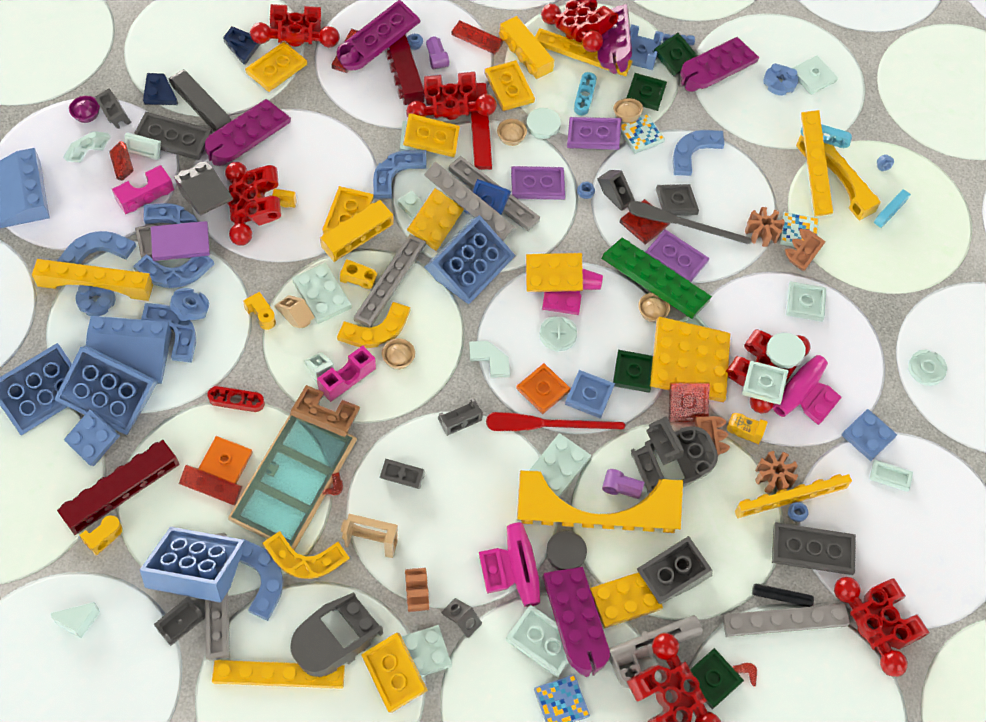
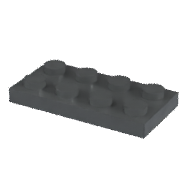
M145 111L134 134L161 141L162 151L200 160L205 150V140L212 134V129Z
M774 523L772 563L854 575L856 534Z

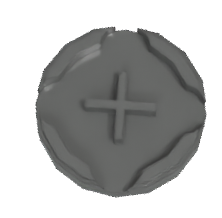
M558 532L547 543V559L558 570L581 567L587 555L586 543L575 532Z

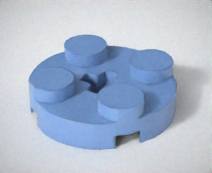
M775 63L766 71L763 80L764 84L766 83L768 90L776 95L792 93L798 84L797 71Z
M79 285L75 300L79 310L86 313V315L102 316L109 312L108 309L111 306H114L116 297L112 290ZM93 296H100L99 298H97V301H93V299H91Z
M181 288L176 290L171 297L170 308L181 321L203 319L206 317L209 308L208 298L201 292L199 294L194 293V289Z

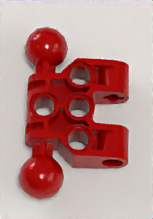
M570 0L566 3L565 11L562 13L556 4L550 3L545 5L541 11V18L544 23L549 25L555 24V27L565 33L568 39L582 42L584 49L593 53L600 50L603 45V37L601 35L617 23L619 15L606 6L596 10L597 0Z
M270 4V27L265 23L259 22L255 23L250 29L252 40L258 44H265L270 39H278V43L286 41L289 45L298 47L304 44V42L312 45V41H320L324 47L331 48L336 46L340 39L336 28L326 26L321 29V7L304 6V13L300 14L296 12L288 13L287 5Z
M475 71L458 73V83H448L446 85H443L442 75L424 76V95L428 106L421 101L415 100L407 106L406 115L407 117L409 113L422 117L434 115L435 119L443 117L455 120L461 115L469 116L470 111H477L482 116H489L495 112L497 103L494 97L489 94H483L477 98Z
M232 162L226 167L225 176L232 183L228 191L233 198L232 201L227 203L230 206V220L234 223L230 228L229 237L238 246H244L252 239V230L245 222L252 221L260 226L281 217L279 197H265L266 192L277 188L279 185L278 170L273 165L262 166L249 171L240 162Z
M758 329L754 330L744 344L745 349L757 357L756 362L778 367L771 362V359L766 354L767 344L773 336ZM796 335L805 345V356L808 355L811 349L809 340L805 336ZM736 356L726 370L728 377L744 387L750 361L741 356ZM797 365L794 366L793 368H789V369H787V368H781V369L789 370V371H788V375H787L786 382L788 381V379L790 378V376L792 375V373H793L794 370L796 369ZM750 397L751 408L757 413H767L774 406V403Z
M851 577L840 578L834 585L835 596L840 601L849 603L852 608L850 615L856 621L859 634L866 638L872 650L878 649L882 656L880 660L882 671L891 677L902 676L907 670L908 661L902 652L892 650L891 647L900 650L930 633L918 614L907 619L900 617L899 611L893 605L904 599L906 595L895 578L872 587L864 595L863 602L859 598L861 591L859 583ZM867 623L871 624L873 629L869 628ZM896 633L899 634L902 639H899Z
M669 633L658 634L653 640L652 650L659 659L667 662L669 668L660 665L651 666L626 681L637 702L654 693L656 694L657 702L662 706L663 710L647 722H678L676 719L678 711L683 715L681 722H691L693 713L696 716L695 722H721L716 714L707 711L704 706L707 700L699 687V681L693 676L686 661H680L677 655L679 650L678 640ZM656 671L660 672L662 676L660 682H657L655 679ZM685 680L690 684L688 692L683 687ZM667 691H670V693L672 694V700L670 702H668L665 698V694Z

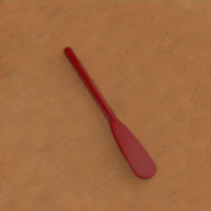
M492 412L486 418V425L492 431H523L542 427L622 430L626 427L624 422L551 420L505 412Z

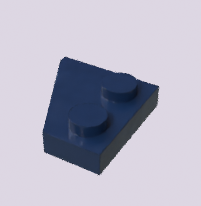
M233 26L223 37L224 43L244 65H246L260 46V44L252 40L250 33Z
M147 73L143 96L144 105H178L177 98L164 73Z

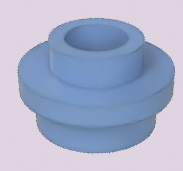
M410 34L407 37L411 49L416 50L422 46L423 38L421 35Z
M887 154L877 159V168L880 171L889 170L894 164L893 157Z
M583 182L578 186L577 193L581 198L589 199L594 196L595 188L592 183Z
M795 502L789 506L788 515L793 521L802 522L808 517V509L805 504ZM795 510L799 511L801 515H797Z

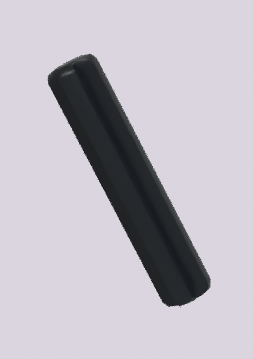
M757 583L752 587V595L806 607H812L814 603L813 595Z

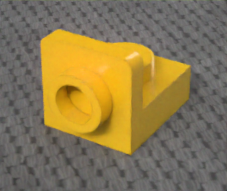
M274 189L272 195H269L279 197L282 207H296L297 200L294 191Z

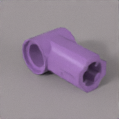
M436 36L430 37L426 41L432 70L449 67V57L447 52H444L440 38Z
M608 469L602 490L611 495H618L620 493L640 499L644 482L624 476L623 472L619 470Z

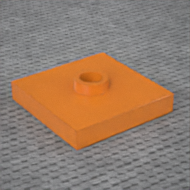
M545 363L516 386V389L542 414L547 412L571 390Z
M216 436L201 462L198 472L236 486L253 451Z

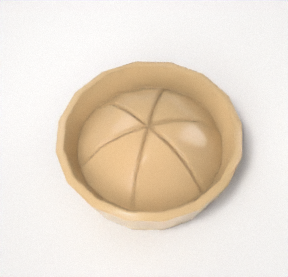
M627 98L617 101L614 104L613 110L616 118H621L622 122L631 123L640 118L643 105L635 99Z
M506 119L498 125L497 133L504 144L515 146L520 144L526 137L527 128L523 122L517 119Z
M652 292L645 294L639 300V311L642 317L649 322H657L659 316L665 318L671 310L670 304Z
M392 339L384 345L382 357L391 368L400 370L412 363L415 358V349L405 339Z

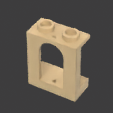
M350 513L347 520H343L341 532H343L342 539H344L345 547H349L352 536L384 543L385 557H394L398 543V525ZM354 523L386 530L387 533L363 528Z

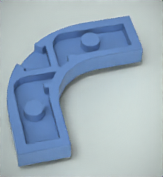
M698 130L682 137L677 143L673 154L674 175L691 176V156L695 151L704 148L723 149V131Z
M426 150L399 151L389 155L385 161L379 163L373 177L374 199L392 198V179L401 170L426 169Z
M168 203L144 205L145 224L198 222L193 214H190L184 207Z
M92 232L75 239L57 261L81 264L89 254L97 251L110 252L127 260L135 249L136 243L113 232Z
M146 254L133 268L136 272L149 273L152 283L157 286L177 288L198 280L214 265V261L208 256L192 257L182 266L168 268L153 261Z
M145 303L141 320L169 322L170 328L175 333V343L171 355L172 361L192 363L196 346V332L193 323L190 320L181 321L178 319L177 314L168 305Z
M245 540V546L239 562L252 567L261 577L259 592L248 611L268 621L281 598L283 590L282 572L266 549Z

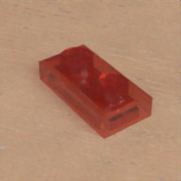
M120 141L109 153L116 178L123 181L134 170L127 145Z

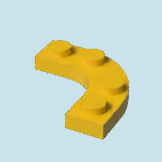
M392 302L384 321L370 328L344 321L337 335V340L357 347L362 345L365 348L379 347L380 344L395 339L400 334L411 308Z
M280 531L262 542V545L276 565L287 574L297 578L314 579L325 576L350 560V557L339 542H336L315 556H303L295 552Z

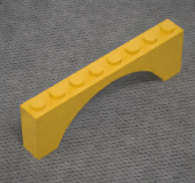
M520 470L517 519L521 520L523 524H533L534 520L541 521V525L553 526L554 522H562V526L574 527V523H582L583 528H594V524L602 525V529H614L615 525L622 526V530L634 531L635 527H643L642 531L655 532V528H663L664 533H675V529L681 530L683 480L660 479L652 492L631 508L616 513L595 514L576 509L561 500L548 486L541 471Z

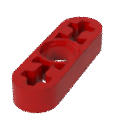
M214 386L207 393L209 402L213 406L250 412H259L265 406L264 397L258 392ZM217 393H220V396L217 397V399H214V396H216ZM235 395L242 397L238 403L231 402V398ZM258 399L259 402L253 405L252 402Z

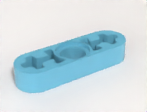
M586 72L582 75L574 104V112L581 116L589 112L597 77L591 72ZM587 80H591L589 86L586 85ZM586 91V92H588L590 95H589V96H583V95L581 94V92ZM581 102H585L583 108H580Z
M821 124L822 133L830 135H823L824 143L839 148L850 146L852 135L849 132Z
M903 189L877 216L874 224L882 228L906 203L911 194Z

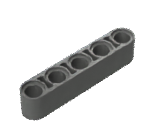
M185 69L168 78L173 89L214 132L232 121L229 115Z

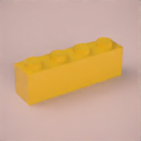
M517 16L500 23L499 36L501 40L506 42L509 49L527 67L530 74L538 79L553 71L554 59Z
M381 200L371 203L366 209L355 213L347 221L339 223L331 231H326L320 237L321 247L335 262L394 224L393 214Z

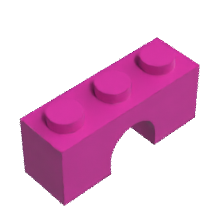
M161 165L145 172L148 183L144 187L135 188L127 181L112 189L116 201L125 214L134 212L138 208L174 191L172 180Z
M362 345L348 356V361L343 368L335 371L332 367L317 378L318 389L324 392V396L332 402L376 369L375 357Z

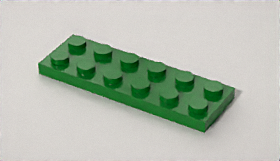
M623 237L603 253L601 258L691 319L712 298L704 290L698 288L689 280H686Z

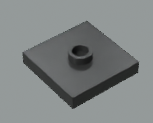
M690 184L656 186L658 199L663 210L676 216L698 215L699 208Z

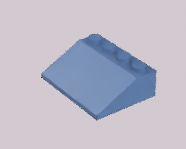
M35 148L16 151L0 160V228L49 219L41 162Z
M478 215L470 220L424 268L436 281L464 302L470 304L516 255L485 220Z
M91 316L87 330L86 346L158 380L157 384H162L172 331L169 322Z
M58 343L0 377V406L20 435L25 434L68 407L54 400L72 365Z
M81 346L54 400L84 415L89 409L94 410L111 428L128 435L148 402L158 380L88 346Z
M170 527L140 568L144 586L148 589L221 603L232 585L245 546V540Z

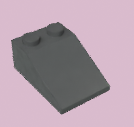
M207 161L197 163L195 167L182 170L174 176L181 195L200 216L233 200L231 194Z
M689 536L637 568V571L659 604L696 587L712 576L711 567Z

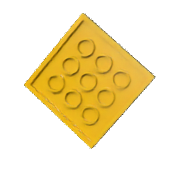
M659 316L656 322L650 386L723 403L726 400L728 373L726 370L729 364L731 333Z

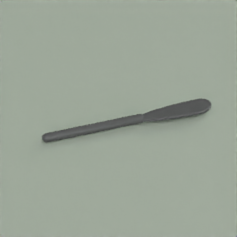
M632 201L628 205L629 212L635 216L683 225L745 244L752 242L750 237L681 218L663 209L639 201Z

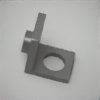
M456 598L441 612L443 616L457 623L467 638L482 625L473 608ZM473 618L474 625L470 629H466V622Z

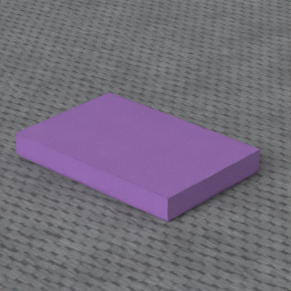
M570 117L567 148L619 150L621 118Z
M511 166L512 195L517 199L565 200L564 167Z
M207 221L151 226L153 261L210 256Z
M666 229L645 251V253L690 282L693 281L710 259Z

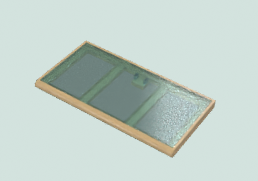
M289 415L230 513L228 520L265 539L280 531L295 551L357 438L348 433L346 437H343Z

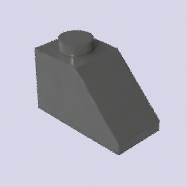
M609 170L597 178L603 194L620 210L623 211L630 202L635 201L622 170Z

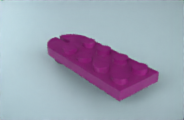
M401 0L396 1L338 47L336 55L339 62L347 70L363 68L421 22L420 18Z
M627 4L611 8V10L618 13L619 19L610 30L601 35L603 37V45L597 51L600 65L603 68L609 69L613 74H617L616 62L620 72H624L628 67V61L632 57L629 9Z
M735 37L686 61L681 69V86L686 84L685 89L689 92L707 88L757 63L760 57L742 40Z
M268 99L263 100L206 138L205 151L208 154L209 162L212 161V164L215 166H223L237 159L289 124L291 117Z
M583 567L546 572L542 577L567 660L581 675L589 677L592 672L594 676L607 664L610 657V649Z

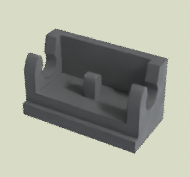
M110 88L94 97L108 121L113 123L116 128L120 129L118 124L120 121H124L127 125L132 123Z
M475 399L470 400L469 404L446 414L439 413L438 420L447 436L482 421L483 412Z
M667 416L648 425L649 429L646 432L663 465L683 457L684 449Z
M385 458L379 478L420 489L422 479L425 477V470Z
M187 596L154 623V626L166 642L172 646L205 617L200 609L195 606L191 598Z

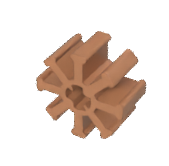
M761 207L759 214L756 210L751 212L745 228V234L753 233L751 236L753 244L756 243L759 237L762 238L763 247H767L770 240L773 243L779 240L785 222L784 219L777 220L779 215L777 210H774L770 216H767V207Z
M774 451L768 452L766 458H761L755 469L756 472L759 471L755 479L758 485L761 482H769L764 490L768 494L772 492L775 484L779 491L788 489V487L791 488L797 480L798 474L795 475L793 473L798 465L796 461L785 465L784 462L789 456L785 452H782L778 460L774 455Z
M426 567L405 569L408 612L429 610Z

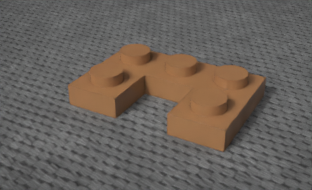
M306 385L292 407L290 415L346 437L359 413L360 407L342 400L336 412L319 405L324 392Z

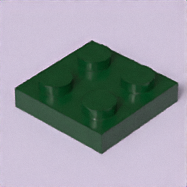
M679 32L653 50V53L655 51L658 52V59L674 77L681 72L682 66L686 61L698 56Z
M634 73L626 99H635L643 107L658 111L667 81Z
M618 349L613 377L614 387L650 393L653 356Z
M715 648L690 669L693 676L699 681V687L707 700L706 703L712 710L744 682V679Z

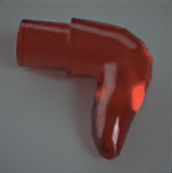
M337 472L331 474L333 487L325 489L322 494L339 495L342 492L343 482L340 473Z
M741 663L733 666V669L738 674L749 673L751 684L754 687L756 686L757 667L754 664Z

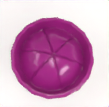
M88 95L75 98L69 105L71 116L82 123L95 120L100 110L96 99Z

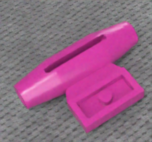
M582 268L583 290H601L603 275ZM580 291L544 292L542 310L579 315L582 295Z
M816 355L796 372L784 388L781 404H774L773 406L776 414L785 417L801 404L804 410L803 413L817 425L822 423L842 398L829 385L819 383L828 365L824 357Z
M512 523L507 526L508 551L495 548L479 552L486 592L489 594L507 590L515 584L524 607L536 606L540 604V585L532 545L523 523Z

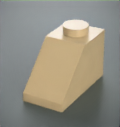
M288 295L274 305L285 319L297 328L307 327L311 323L310 321L315 318L305 300L299 297Z

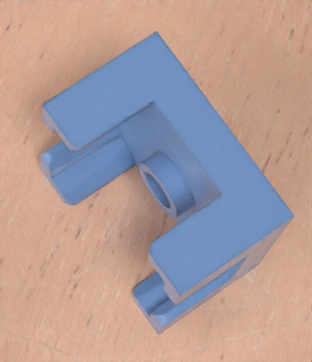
M631 24L632 57L630 60H633L632 65L653 71L658 53L657 51L653 53V50L661 44L664 33L656 31L654 40L638 36L639 26Z

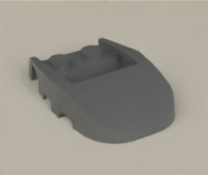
M695 426L680 428L679 431H675L684 449L683 457L677 459L684 475V479H682L683 487L707 476L714 469L718 460V453L710 435L704 429ZM651 440L646 441L645 446L636 451L634 448L631 449V456L635 461L648 495L660 479H665L653 453L655 448Z
M353 592L324 604L308 617L293 633L290 651L292 657L305 673L315 677L326 676L337 671V668L345 663L348 665L352 663L358 654L371 646V640L378 634L379 636L383 635V627L375 621ZM338 610L359 636V639L343 648L320 619L330 611Z

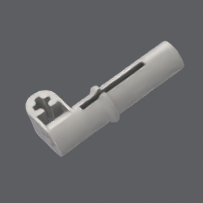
M696 615L689 616L649 633L644 631L639 637L609 648V660L620 684L625 688H629L626 681L631 677L625 676L627 668L620 670L619 667L631 663L632 666H630L628 672L635 676L641 673L637 660L647 656H656L652 650V642L658 634H674L673 636L678 640L679 644L702 635L703 630Z

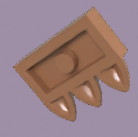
M800 229L799 232L804 241L792 239V243L797 250L787 248L785 253L790 259L789 262L800 270L805 271L826 241L808 229Z
M717 416L696 417L695 426L704 429L710 435L718 456L727 452L730 446L719 441L725 439L729 434L724 430L717 429L724 426L727 421Z

